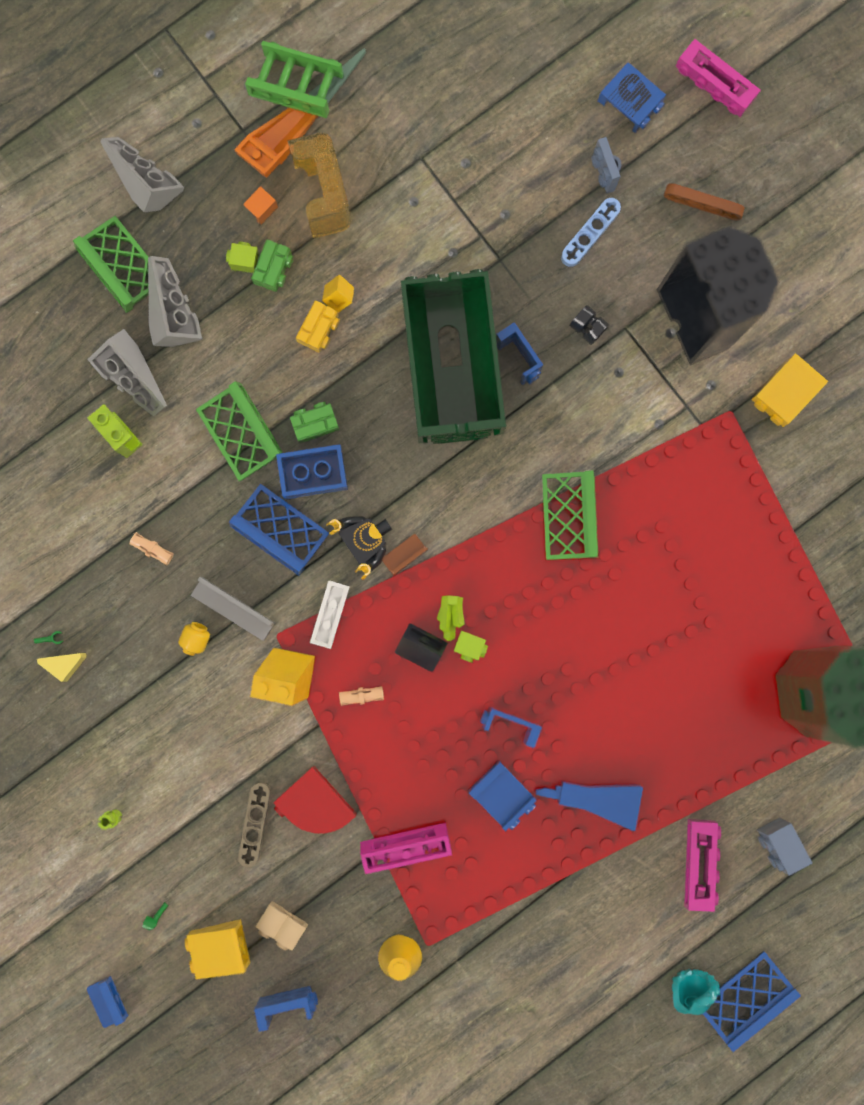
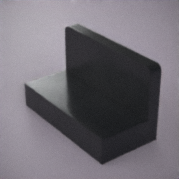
M409 623L395 653L433 672L448 643Z

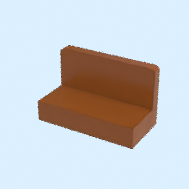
M413 534L385 555L382 561L392 575L395 576L426 553L428 549L417 535Z

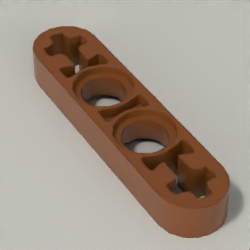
M667 184L664 192V197L668 200L731 220H741L745 207L741 204L678 184Z

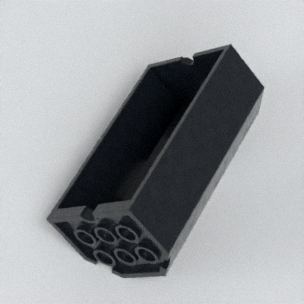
M728 226L686 244L656 290L670 322L674 321L679 324V331L676 332V335L690 366L730 349L768 311L779 280L760 238Z

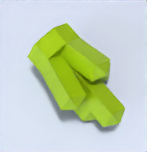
M442 596L441 607L437 620L440 622V629L444 632L443 638L447 641L455 639L456 627L460 628L464 625L462 597Z

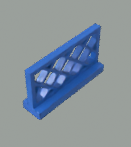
M262 484L257 487L236 516L234 515L229 521L232 529L298 576L329 535V532ZM262 491L269 496L270 503L257 505L256 497ZM282 505L286 508L287 516L274 517V506ZM270 507L272 518L259 520L258 509ZM246 510H256L257 520L247 521L242 517ZM300 518L303 520L304 528L292 530L290 519ZM288 519L289 530L277 532L275 521ZM273 521V533L265 534L261 531L260 523ZM317 530L322 534L318 541L309 542L307 531ZM305 532L306 543L294 544L292 533ZM290 534L291 545H280L277 536ZM307 546L308 555L304 560H301L296 556L295 548Z
M763 951L719 988L720 1000H715L714 1002L719 1003V1016L709 1015L707 1012L703 1013V1015L732 1052H734L801 997V995ZM762 959H765L769 964V975L756 973L757 964ZM772 970H774L778 976L772 975ZM744 974L753 975L752 988L740 987V978ZM756 976L769 978L768 990L755 989ZM772 978L781 979L786 987L780 992L771 991ZM737 981L736 986H731L733 983ZM727 988L736 989L735 1002L723 1001V992ZM739 990L752 991L751 1004L739 1003ZM755 992L767 993V1003L765 1005H754ZM723 1004L735 1005L734 1018L722 1017ZM738 1006L751 1008L748 1019H737ZM713 1019H718V1026ZM721 1020L734 1021L733 1031L727 1036L721 1031Z

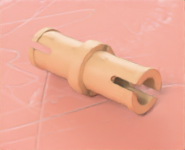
M138 533L133 535L129 543L143 551L146 556L153 557L165 565L170 563L174 555L172 552L159 546L156 541H150Z
M360 687L358 690L339 692L341 706L354 703L363 705L365 702L384 700L383 687L369 689Z

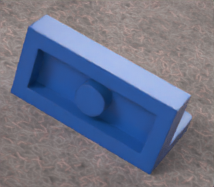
M111 976L87 987V992L103 1028L112 1024L117 1026L127 1019L128 1014Z

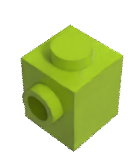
M232 243L231 250H227L226 262H228L231 270L253 273L260 253L257 247L251 246L249 243Z
M461 631L454 652L462 654L460 659L473 663L474 659L479 661L480 657L484 658L488 645H485V639Z

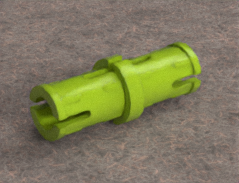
M119 810L106 811L98 819L100 820L98 822L101 829L115 827L122 820L120 818L122 813Z

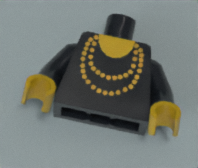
M351 516L340 520L333 519L326 524V526L332 525L334 527V530L329 534L333 535L338 532L358 562L359 567L355 570V573L359 570L363 571L365 575L361 579L364 580L370 572L381 564L386 553L385 546L387 545L382 536L392 530L386 519L374 525L370 518Z

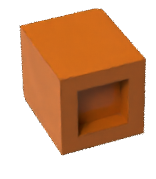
M261 186L244 203V207L256 217L260 225L278 208L276 200Z

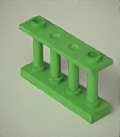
M262 41L261 45L266 59L258 78H247L245 86L248 95L327 118L329 106L325 97L333 76L343 78L342 64L334 59L328 60L286 48L275 42ZM276 59L286 62L278 84L274 85L267 83L266 80ZM294 65L305 68L298 88L296 90L285 88ZM313 71L325 74L319 91L315 96L305 94Z

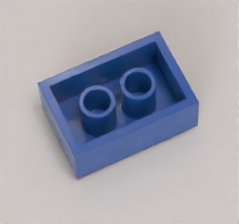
M340 444L276 454L282 497L285 500L348 490Z

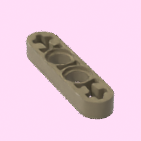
M264 782L256 783L251 788L238 855L239 863L246 868L254 866L259 859L271 795L269 785ZM260 786L266 792V795L261 797L260 802H265V806L262 804H252V801L256 802L258 800V794L255 793V790H258ZM253 808L262 810L263 816L261 819L255 820L251 817V810ZM254 829L258 832L259 837L256 841L248 840V830ZM244 844L249 846L257 845V849L253 847L251 850V856L254 859H251L249 863L246 862V858L243 855L247 854L249 847H244Z

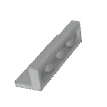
M198 578L199 583L192 592V597L262 641L266 639L275 622L205 578Z

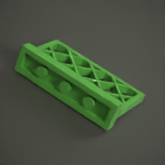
M116 216L84 237L78 236L73 240L77 252L126 313L133 309V305L149 295L148 283H145L148 273V256ZM116 224L120 229L119 236L108 235L107 229ZM94 237L103 238L101 248L91 246L88 241ZM106 239L117 240V249H106ZM121 241L130 242L132 244V252L120 251ZM104 253L116 254L114 264L103 261ZM119 255L131 257L130 265H118ZM134 257L143 258L145 268L132 267ZM116 270H128L127 280L118 279L116 277ZM132 271L144 273L143 281H130ZM129 286H140L141 293L133 298L129 293Z
M233 382L229 385V388L196 409L239 481L246 479L277 459L276 454L283 453L242 383ZM229 394L234 399L232 409L222 407L223 398ZM210 406L217 408L214 420L208 419L203 412ZM221 409L231 411L229 423L219 421ZM235 412L243 414L245 418L243 427L233 425ZM218 424L228 426L225 438L217 435ZM232 427L242 429L240 441L229 439ZM246 430L254 432L256 436L254 445L244 443ZM228 442L239 444L236 456L229 455L227 451ZM243 445L253 447L251 459L240 457ZM257 448L263 449L268 458L262 462L255 461ZM239 459L250 462L248 471L242 475L238 470Z
M594 471L542 474L546 560L599 558ZM573 477H581V486L575 492L567 483ZM547 479H557L562 485L553 493L548 489ZM564 486L573 493L566 503L556 496ZM581 490H582V498L578 495V493H579ZM575 496L582 501V508L577 513L567 506ZM554 497L563 504L556 514L552 513L548 508V504ZM565 507L574 514V517L567 524L557 517ZM582 511H583V519L579 516V514H580ZM576 518L583 522V529L578 535L568 527ZM554 519H557L564 526L556 536L549 529V525ZM566 529L576 536L568 546L558 538ZM583 532H584V540L580 538V536L583 534ZM550 534L554 537V539L551 542ZM579 539L584 544L585 553L575 554L570 547ZM557 540L565 549L559 555H551L550 546ZM568 550V551H570L572 554H564V553Z

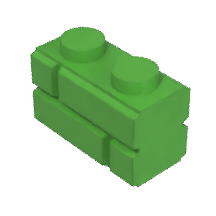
M266 240L253 272L252 282L274 292H277L279 287L282 288L286 279L284 272L286 267H291L294 258L291 255V249L276 242Z
M321 402L315 404L312 410L300 409L293 413L294 416H291L290 420L299 444L339 430L330 403Z

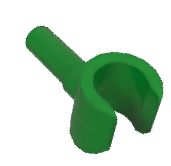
M56 631L51 636L34 638V643L53 642L55 644H62L64 641L56 642L54 637L56 634L63 633Z
M164 902L154 918L149 916L145 918L142 927L148 930L154 929L158 924L160 916L169 905Z

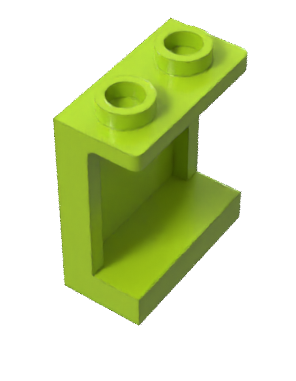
M102 405L87 417L111 447L122 456L128 458L143 445L117 413H112L106 405Z

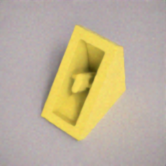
M86 653L37 659V663L61 682H67L85 660Z

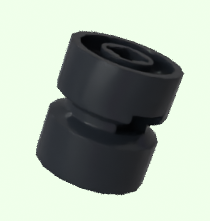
M586 305L569 326L577 333L582 332V338L592 345L610 324L602 317L597 318L596 312Z

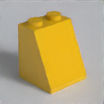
M795 353L778 368L751 400L761 412L765 411L771 416L770 419L773 423L785 427L828 381Z
M273 648L253 676L250 697L290 706L309 697L315 656Z
M241 919L192 930L187 934V938H185V948L187 952L190 951L192 959L189 961L190 971L195 973L196 979L245 973L250 964Z

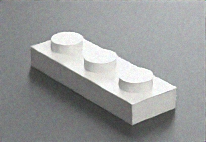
M328 581L310 643L329 649L332 648L349 586Z

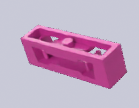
M696 39L692 41L679 57L675 66L683 76H688L697 87L705 89L715 101L723 103L729 112L734 115L737 114L739 117L744 114L761 91Z
M688 819L684 907L689 911L715 912V906H718L719 896L718 892H716V883H719V870H716L717 861H720V849L717 848V840L721 838V827L714 820ZM697 843L699 845H707L704 850L703 876L706 887L698 884L700 848H697Z
M446 823L360 842V855L365 874L452 855ZM438 847L439 851L431 852L432 848ZM379 860H383V864L377 865Z

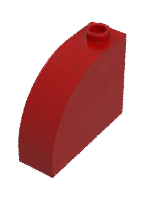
M315 766L310 768L273 802L276 805L274 807L275 811L282 818L285 816L296 827L310 833L324 834L336 831L347 825L357 815L355 810Z

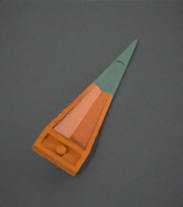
M362 49L342 66L344 74L342 79L333 76L325 97L328 103L366 54L365 49ZM321 84L309 92L308 95H317ZM287 108L248 134L234 150L237 155L267 178L279 164L282 165L318 116Z

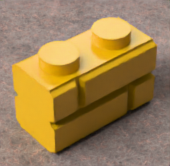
M314 301L296 336L297 342L320 353L322 348L326 349L331 339L328 337L331 330L335 331L340 322L338 312L318 301Z

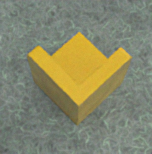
M339 274L325 285L322 301L339 313L352 303L354 287Z

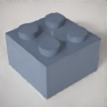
M778 818L757 829L760 835L757 838L764 849L767 848L770 854L768 859L773 868L777 867L780 872L791 875L812 864L790 822Z

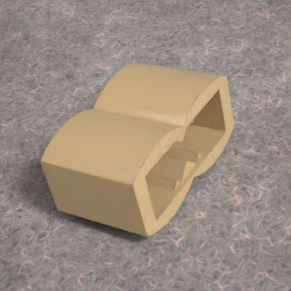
M271 901L255 927L259 929L258 933L267 939L269 937L277 941L276 944L281 949L287 951L288 949H294L308 924Z

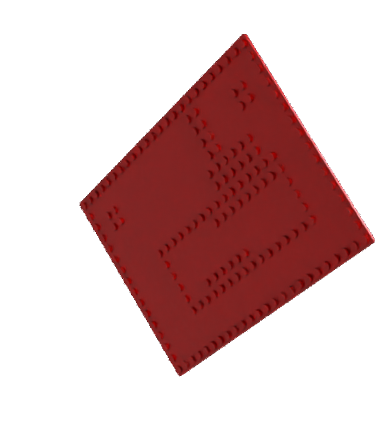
M732 411L719 415L595 477L599 558L546 560L544 503H541L347 599L331 649L310 643L318 614L277 634L276 637L282 649L315 656L307 702L374 839L446 823L452 855L389 869L427 946L447 938L831 743L805 737L799 730L781 718L776 673L785 665L793 651L853 645ZM581 484L572 488V490L576 492ZM567 490L557 495V497L566 503L573 493ZM582 490L578 493V495H579L581 498H582ZM575 496L567 506L577 513L582 508V501ZM555 497L548 504L549 510L554 514L563 506ZM565 507L557 517L567 524L574 517V514ZM583 511L579 514V516H580L582 519H583ZM576 518L568 527L578 535L583 529V522ZM554 519L549 525L550 531L555 536L564 528L557 519ZM566 529L558 538L568 546L576 536ZM583 532V534L580 536V538L583 539V540H584V532ZM550 534L551 542L554 539V537ZM579 539L570 547L575 554L585 553L584 544ZM557 540L550 546L551 555H559L565 549ZM567 550L564 554H572V553ZM442 596H458L463 598L464 625L460 628L456 627L455 639L451 641L443 638L444 632L440 629V622L437 620ZM409 623L448 643L433 672L395 653ZM461 631L486 640L485 645H488L484 658L480 657L479 661L474 659L473 663L460 659L462 654L454 652ZM360 687H363V689L383 687L384 700L365 702L363 705L354 703L341 706L339 692L358 690ZM489 707L541 726L535 748L523 743L528 729L527 726L495 714L489 731L482 728L483 724L480 722L484 710L488 711ZM498 761L537 800L534 803L536 805L535 808L527 815L524 813L519 818L520 822L514 829L510 830L508 828L506 831L468 793V790ZM561 781L585 786L641 785L643 792L636 830H629L584 809L559 805L558 799L536 795V789L545 787L555 789V785H561ZM438 847L431 849L432 853L439 851Z

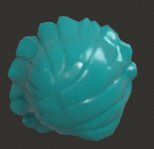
M688 969L679 971L677 976L672 978L673 1004L679 1013L701 1015L710 1008L715 1000H717V996L720 995L719 982L706 971Z

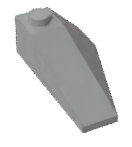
M101 138V144L131 199L143 212L161 210L183 191V185L167 170L164 172L160 171L155 167L154 161L140 157L138 155L139 151L121 138Z
M150 256L148 257L149 329L153 346L173 347L200 341L202 335L198 318L195 313L191 312L187 304L189 302L187 295H183L178 285L180 281L169 259Z
M124 329L109 338L87 359L104 379L112 380L118 385L117 389L121 392L126 391L133 396L134 402L152 416H155L167 406L138 345Z

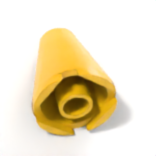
M404 935L391 936L384 941L378 955L379 965L382 971L394 980L400 981L410 978L420 968L422 962L421 949L412 938Z

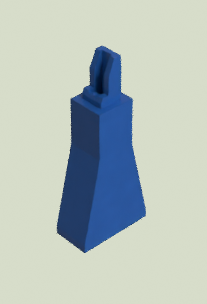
M561 781V785H555V789L540 788L536 789L535 794L558 799L559 805L587 810L635 831L643 787L637 784L585 786Z

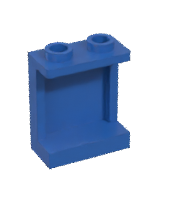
M311 986L260 997L254 1009L259 1032L268 1030L273 1018L272 1014L304 1007L307 1020L312 1019L314 1011H316V1005H318L316 992H312Z

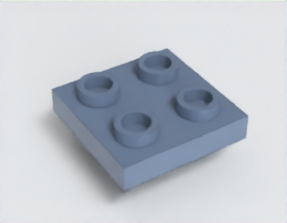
M604 137L598 139L591 160L594 168H598L600 186L605 188L606 193L615 191L621 177L619 174L621 161L612 154L608 140Z

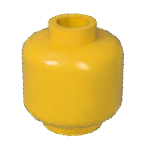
M192 622L184 626L178 643L183 648L185 654L194 656L195 653L200 654L205 651L210 638V633L205 625Z

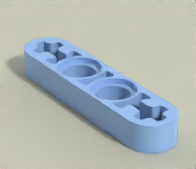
M606 199L565 247L561 255L564 265L568 267L576 266L615 220L621 209L617 199ZM613 205L615 207L614 211H610L607 217H605L604 214L608 208L607 206ZM596 219L602 221L603 228L599 230L594 229L592 221ZM582 235H586L590 239V243L586 246L579 243L578 239ZM575 247L579 249L574 257L576 260H574L573 258L570 260L567 259V253L571 254L575 250Z

